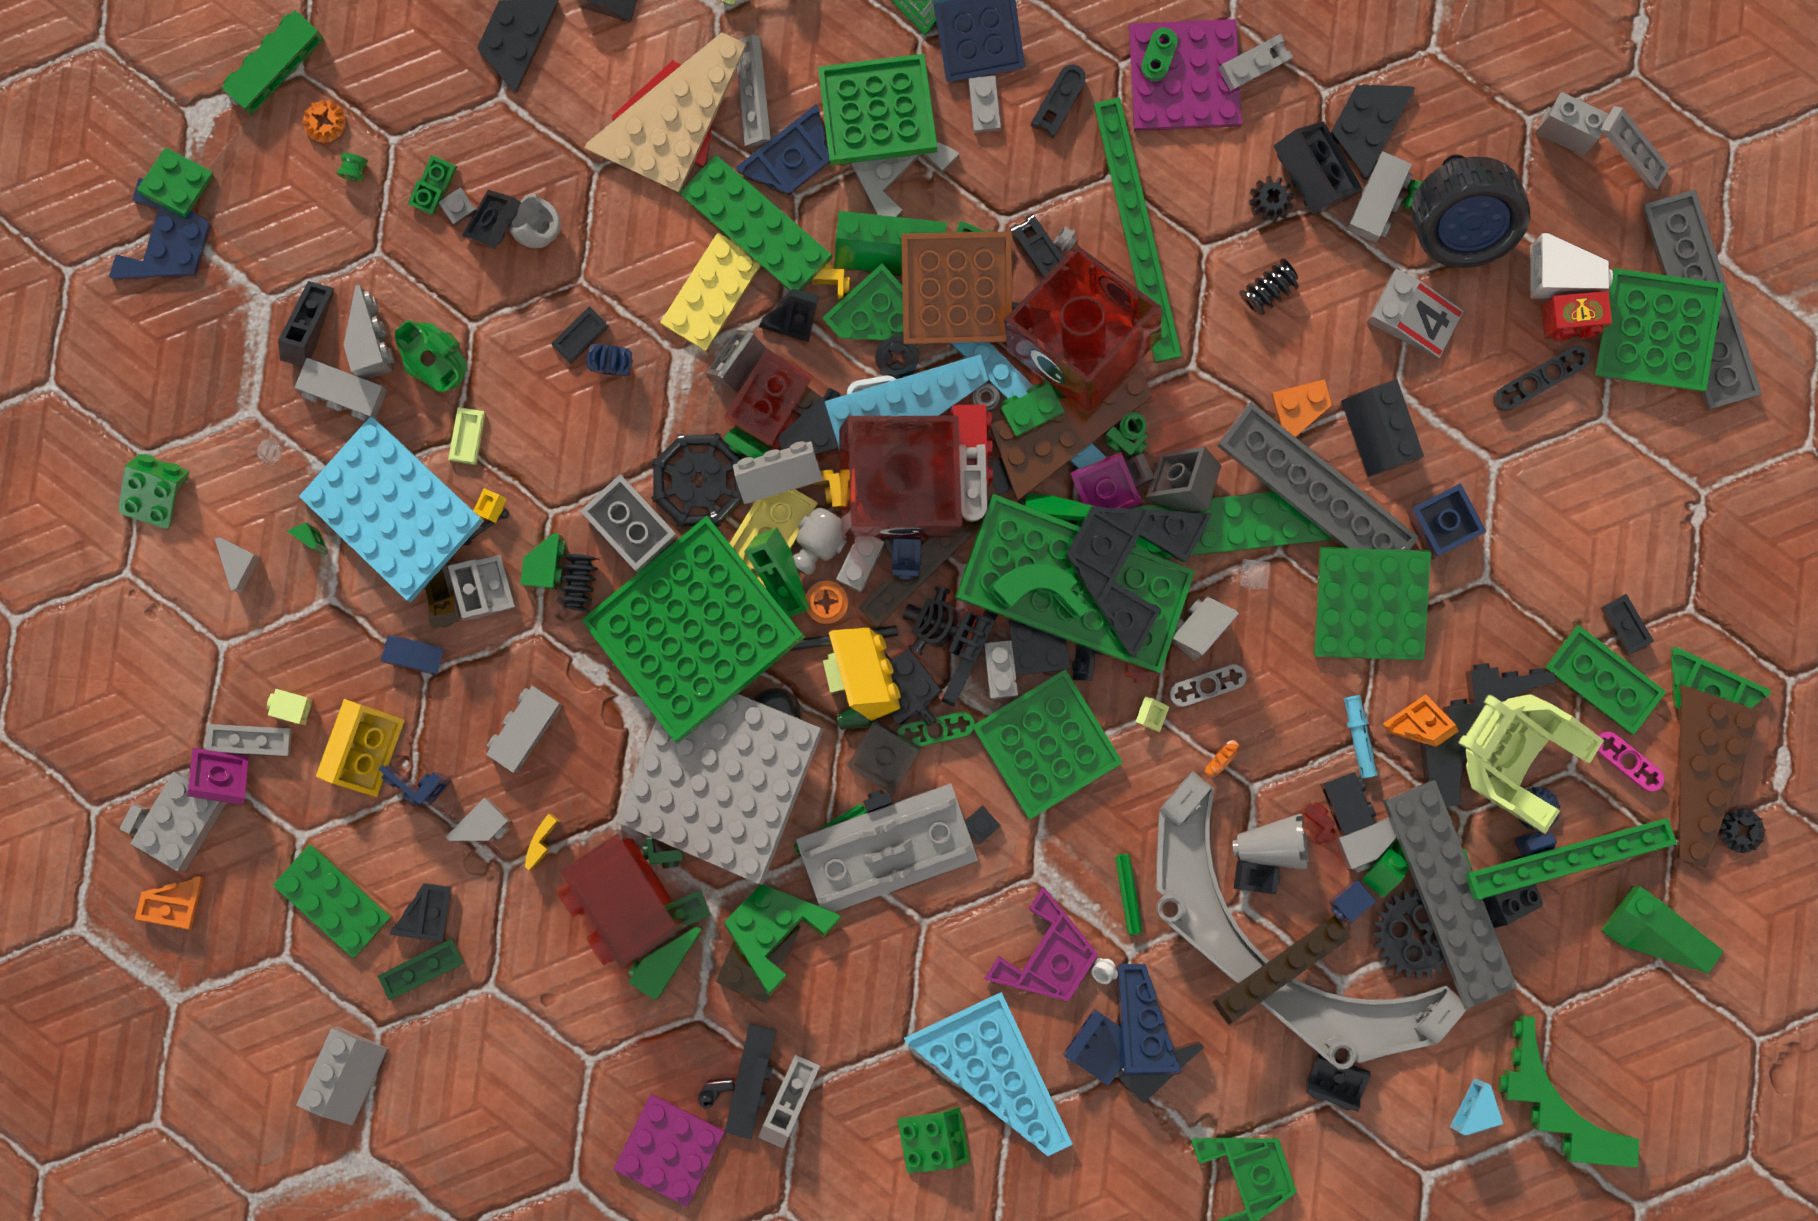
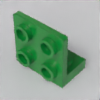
M960 1107L949 1108L938 1113L901 1117L897 1120L907 1173L953 1169L971 1162Z

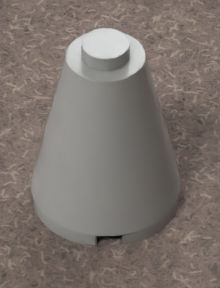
M1296 814L1238 834L1237 840H1233L1234 856H1239L1241 862L1309 869L1307 863L1309 862L1307 834L1302 828V824H1305L1303 814Z

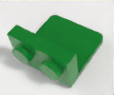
M138 454L124 468L118 508L120 514L167 529L172 523L177 490L188 481L189 470L180 468L175 463H165L156 460L151 455Z

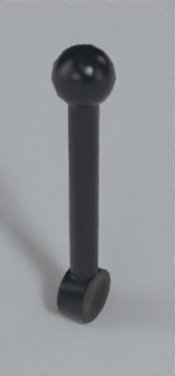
M503 508L497 521L506 519L509 516V511L506 508ZM492 521L485 523L463 545H471L472 539L495 523Z

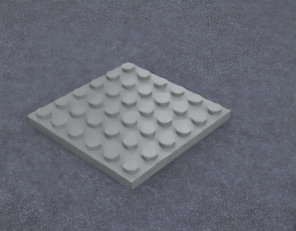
M740 694L734 696L678 744L674 742L656 718L616 822L755 883L763 884L824 729Z

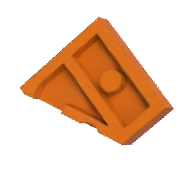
M1426 694L1383 723L1388 733L1435 747L1459 732L1456 724Z
M197 876L188 881L175 882L165 885L160 889L141 892L135 920L191 930L204 879Z

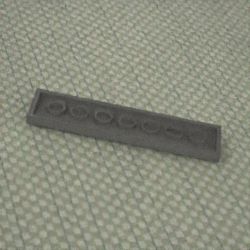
M1696 189L1644 204L1641 208L1663 275L1725 283L1706 392H1701L1707 411L1761 395L1762 392Z
M1252 402L1245 406L1217 444L1221 450L1343 548L1410 550L1419 538V536Z
M1431 780L1383 800L1464 1008L1473 1007L1517 988L1483 899L1473 900L1465 874L1471 872V869L1436 781Z

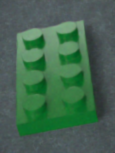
M1580 625L1574 627L1544 667L1548 673L1554 672L1556 679L1630 735H1634L1666 693L1659 685Z
M309 844L273 884L281 894L352 958H356L392 918L386 910L313 844Z

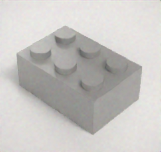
M621 474L580 510L637 573L679 538Z
M173 772L130 843L176 871H187L226 805V802L188 797L189 776L182 772Z

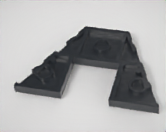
M1094 506L1086 514L1064 556L1130 657H1136L1161 611L1158 607L1114 582L1138 537H1141L1185 563L1189 559L1212 514Z

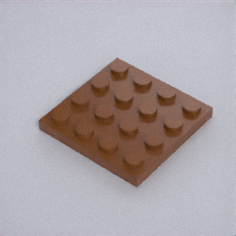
M1011 231L901 234L904 344L1012 341Z

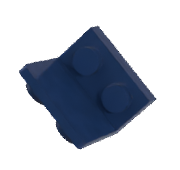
M382 765L379 768L384 774L381 778L391 787L401 788L404 791L402 796L414 806L416 804L418 806H431L451 782L442 773L433 772L431 775L427 773L417 784L418 789L394 767Z
M1093 1009L1063 1052L1064 1057L1082 1067L1104 1084L1109 1085L1123 1066L1121 1027L1096 1009Z

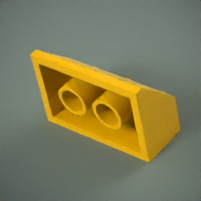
M870 628L833 630L829 632L849 706L871 721L900 709L898 701L901 697L897 685L893 683L891 677L893 667L885 656L886 643L882 635L875 633Z
M344 699L316 777L335 785L377 797L383 782L381 777L384 775L379 768L382 765H389L405 720Z

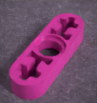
M1613 732L1598 734L1604 740L1611 738L1610 745L1614 749L1619 750L1621 747L1624 749L1616 755L1614 760L1612 756L1616 753L1611 749L1603 750L1604 744L1602 743L1597 754L1640 789L1649 792L1659 790L1663 786L1664 774L1643 755ZM1625 754L1633 755L1636 760L1634 768L1630 770L1625 769L1621 762ZM1640 769L1646 774L1654 773L1653 779L1656 783L1646 785L1647 778L1642 774H1637L1635 777L1634 773Z

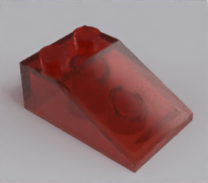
M766 348L724 416L726 423L773 450L779 440L778 436L787 427L813 376Z

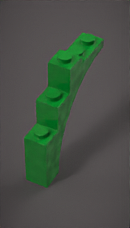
M1518 1015L1517 1021L1513 1023V1037L1516 1038V1049L1511 1051V1065L1515 1066L1514 1070L1503 1069V1076H1499L1498 1091L1502 1092L1501 1097L1507 1100L1534 1102V1106H1531L1529 1112L1530 1123H1533L1534 1129L1566 1133V1136L1562 1137L1561 1153L1564 1154V1159L1570 1162L1638 1168L1639 1139L1596 1127L1579 1116L1561 1098L1549 1081L1540 1060L1536 1042L1535 1017Z

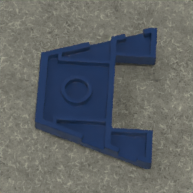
M138 178L132 201L158 209L143 261L116 254L109 277L113 280H122L125 278L146 279V277L160 276L162 278L196 276L211 224L190 211L185 219L139 195L137 188L143 181V178Z

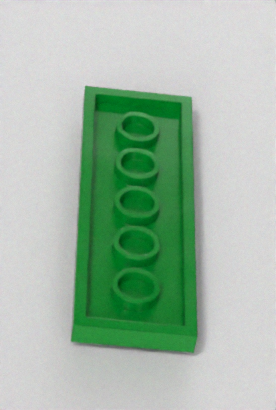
M716 154L679 193L684 200L789 291L792 289L802 291L833 258L830 252Z

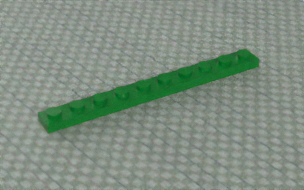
M1119 97L1096 102L1093 107L1154 364L1181 358L1179 342L1121 99Z

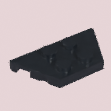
M499 0L477 49L515 94L519 91L558 7L559 0Z
M1356 85L1331 134L1336 143L1342 146L1347 158L1350 161L1352 160L1359 169L1363 179L1366 180L1413 94L1414 87Z

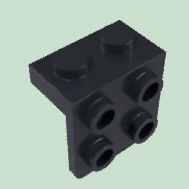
M1518 856V857H1515V858H1513V859H1511V860H1509V861H1513V860H1516V859H1520V858H1522V857H1521V856ZM1536 885L1483 899L1494 928L1508 925L1543 905Z

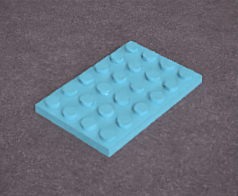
M374 417L368 418L299 496L409 602L416 598L484 522L477 513Z

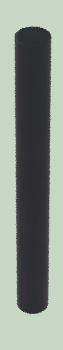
M897 625L871 629L875 633L881 634L883 638L898 636ZM830 635L804 638L790 651L832 645Z

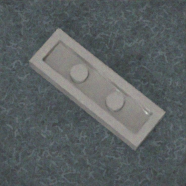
M208 724L206 750L223 753L290 756L292 729Z

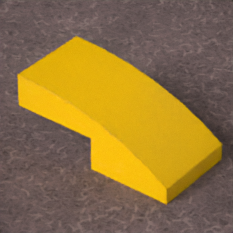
M548 814L530 843L525 861V868L528 870H533L551 850L543 841L560 822L554 815Z

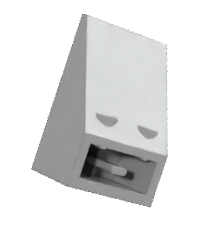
M359 284L355 286L343 346L351 372L357 377L367 380L393 372L391 363H394L395 359L391 348L387 347L384 342L387 332L383 322H379L376 315L377 312H380L375 296H371L370 291H366Z

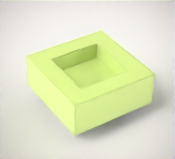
M1145 697L1136 722L1151 730L1160 732L1169 706L1155 699Z

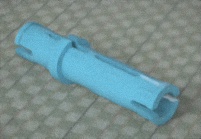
M1361 695L1343 698L1348 715V722L1346 724L1352 734L1360 776L1362 778L1377 776L1378 772L1367 728L1369 721L1368 718H1365Z

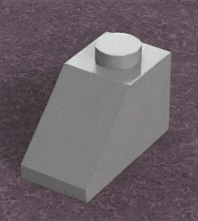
M483 798L446 838L449 841H493L495 838L500 840L510 830L508 825L511 820L489 798Z

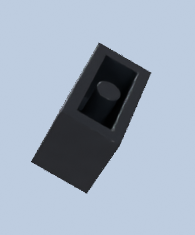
M1352 772L1320 784L1339 835H1346L1375 824L1373 818L1376 817V813L1370 801L1366 802L1363 794L1366 791V787L1361 776H1356V773Z

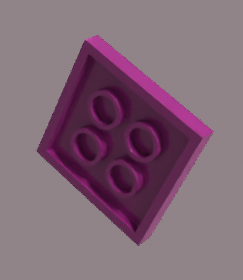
M651 1093L613 1170L688 1207L725 1130Z

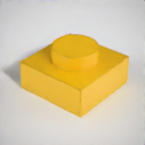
M483 488L473 511L479 516L496 523L503 511L507 498Z

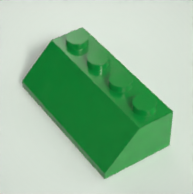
M839 211L834 268L873 272L879 265L883 264L891 274L902 275L901 234L946 233L947 222Z

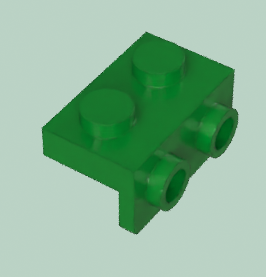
M1041 383L1036 384L1027 390L1028 394L1020 398L1015 395L1003 402L1004 406L1001 407L999 413L1006 419L1015 438L1064 414L1065 411L1050 383L1044 386Z

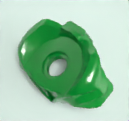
M410 320L405 321L395 330L396 345L403 359L404 370L408 375L425 382L437 392H445L461 384L466 373L467 364L458 350L460 343L452 333L442 332L431 323H418ZM426 351H431L435 355V362L431 366H425L422 362V355Z

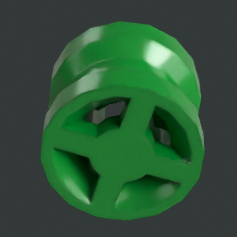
M342 153L340 157L342 165L337 170V176L350 181L363 182L364 175L362 172L363 168L367 166L368 160L359 155Z

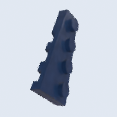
M1118 964L1117 980L1124 1075H1180L1181 1069L1179 1063L1176 1062L1173 1052L1174 1048L1171 1039L1168 1037L1164 1025L1165 1021L1162 1012L1159 1010L1156 1001L1157 997L1146 964Z

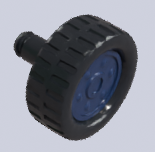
M1459 154L1448 156L1442 166L1433 171L1420 184L1411 205V216L1415 232L1424 252L1434 261L1455 268L1482 266L1503 257L1522 240L1530 223V205L1517 173L1506 163L1489 157L1476 156L1465 158Z

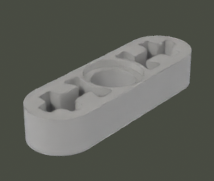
M1229 665L1176 683L1169 691V699L1177 707H1186L1236 690L1245 684L1246 672L1239 665ZM1229 670L1240 674L1241 678L1237 679V685L1229 681L1223 683L1225 689L1221 690V684L1216 674L1220 673L1221 679L1230 675ZM1204 678H1210L1215 683V690L1211 694H1206L1200 689V682ZM1195 682V691L1200 698L1195 699V693L1186 696V702L1175 698L1174 694L1178 693V687L1186 691L1192 689L1190 683Z

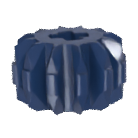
M602 344L591 345L586 360L587 368L591 372L612 376L629 375L633 363L632 352L628 348Z

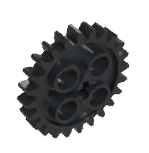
M1413 890L1412 897H1410L1407 891H1402V899L1393 895L1392 900L1394 904L1391 905L1388 902H1384L1383 905L1387 911H1377L1378 916L1382 918L1381 922L1375 921L1372 923L1379 927V931L1371 933V936L1379 937V942L1373 945L1375 948H1382L1378 958H1388L1385 963L1386 967L1395 964V974H1399L1404 969L1405 978H1410L1412 972H1414L1415 978L1421 980L1422 972L1428 978H1432V969L1442 974L1441 964L1448 965L1440 945L1434 947L1430 942V937L1434 930L1429 917L1423 923L1418 922L1416 919L1417 910L1422 907L1425 908L1418 890ZM1405 912L1409 915L1414 928L1422 930L1420 938L1429 948L1430 956H1427L1419 939H1412L1415 932L1403 916ZM1398 921L1404 925V933L1400 937L1394 936L1392 932L1393 924ZM1414 945L1418 948L1419 955L1416 960L1410 961L1407 958L1406 952L1410 946Z

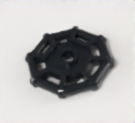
M717 432L708 435H683V433H680L656 459L653 458L652 460L653 496L651 499L678 523V527L695 526L706 516L711 519L716 527H720L721 523L743 502L735 475L734 491L727 488V473L733 471V465L744 458L728 447L729 444L723 441L721 434ZM688 445H710L707 453H691ZM683 448L685 456L674 467L668 465L667 463ZM716 448L731 464L723 466L714 457ZM664 470L672 473V488L664 491ZM698 473H702V477L707 478V482L702 483L701 488H697L696 483H692V478H695ZM725 494L730 496L731 498L715 512L713 506L716 504V501ZM676 495L685 504L683 512L668 497ZM691 508H708L711 515H689Z

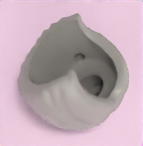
M529 194L521 199L520 202L522 203L518 208V214L510 222L508 228L511 235L520 244L529 248H543L554 241L559 235L561 219L549 202L541 199L536 194Z

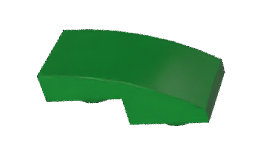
M431 155L422 178L418 179L408 204L430 215H434L439 206L438 202L443 199L458 166L435 155Z

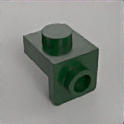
M646 837L647 843L642 844L644 860H649L650 865L662 864V868L665 869L679 867L678 861L685 860L684 851L682 850L656 853L655 839L652 837Z

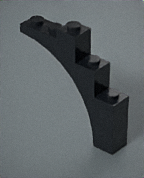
M1489 663L1473 665V670L1465 672L1470 704H1467V699L1452 700L1450 701V706L1443 707V712L1456 724L1459 732L1437 747L1420 743L1425 783L1431 780L1436 781L1445 806L1461 805L1460 781L1466 757V748L1459 744V741L1463 735L1466 736L1483 710L1486 705L1484 701L1487 696L1491 695L1501 702L1506 701L1532 688L1556 683L1554 672L1546 673L1545 668L1528 670L1529 675L1519 676L1518 671L1501 673L1502 678H1500L1498 667L1490 668Z

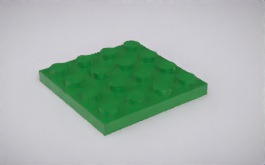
M924 54L818 67L830 166L938 152Z
M1613 268V280L1609 289L1612 324L1602 332L1595 376L1706 392L1725 283Z
M1320 547L1313 655L1315 657L1424 660L1431 552L1426 550Z
M1066 669L972 726L1029 820L1123 763Z

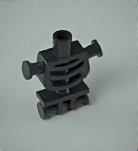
M938 586L934 589L937 591L935 599L927 598L922 608L912 604L906 606L903 612V619L915 623L912 633L918 637L913 645L908 646L910 649L922 656L923 653L921 651L927 643L932 647L938 648L944 646L952 636H955L949 652L970 662L974 661V658H972L973 654L981 646L976 642L978 637H985L986 634L983 632L986 625L991 623L990 620L979 615L975 616L972 612L966 611L961 625L957 626L958 612L952 605L945 602L947 594H950L951 590ZM975 618H976L977 621H976L974 627L972 628V625H973V623H974V621H975ZM969 633L973 634L971 640L966 639ZM965 644V648H964L963 652L960 653L961 650H962L963 645Z

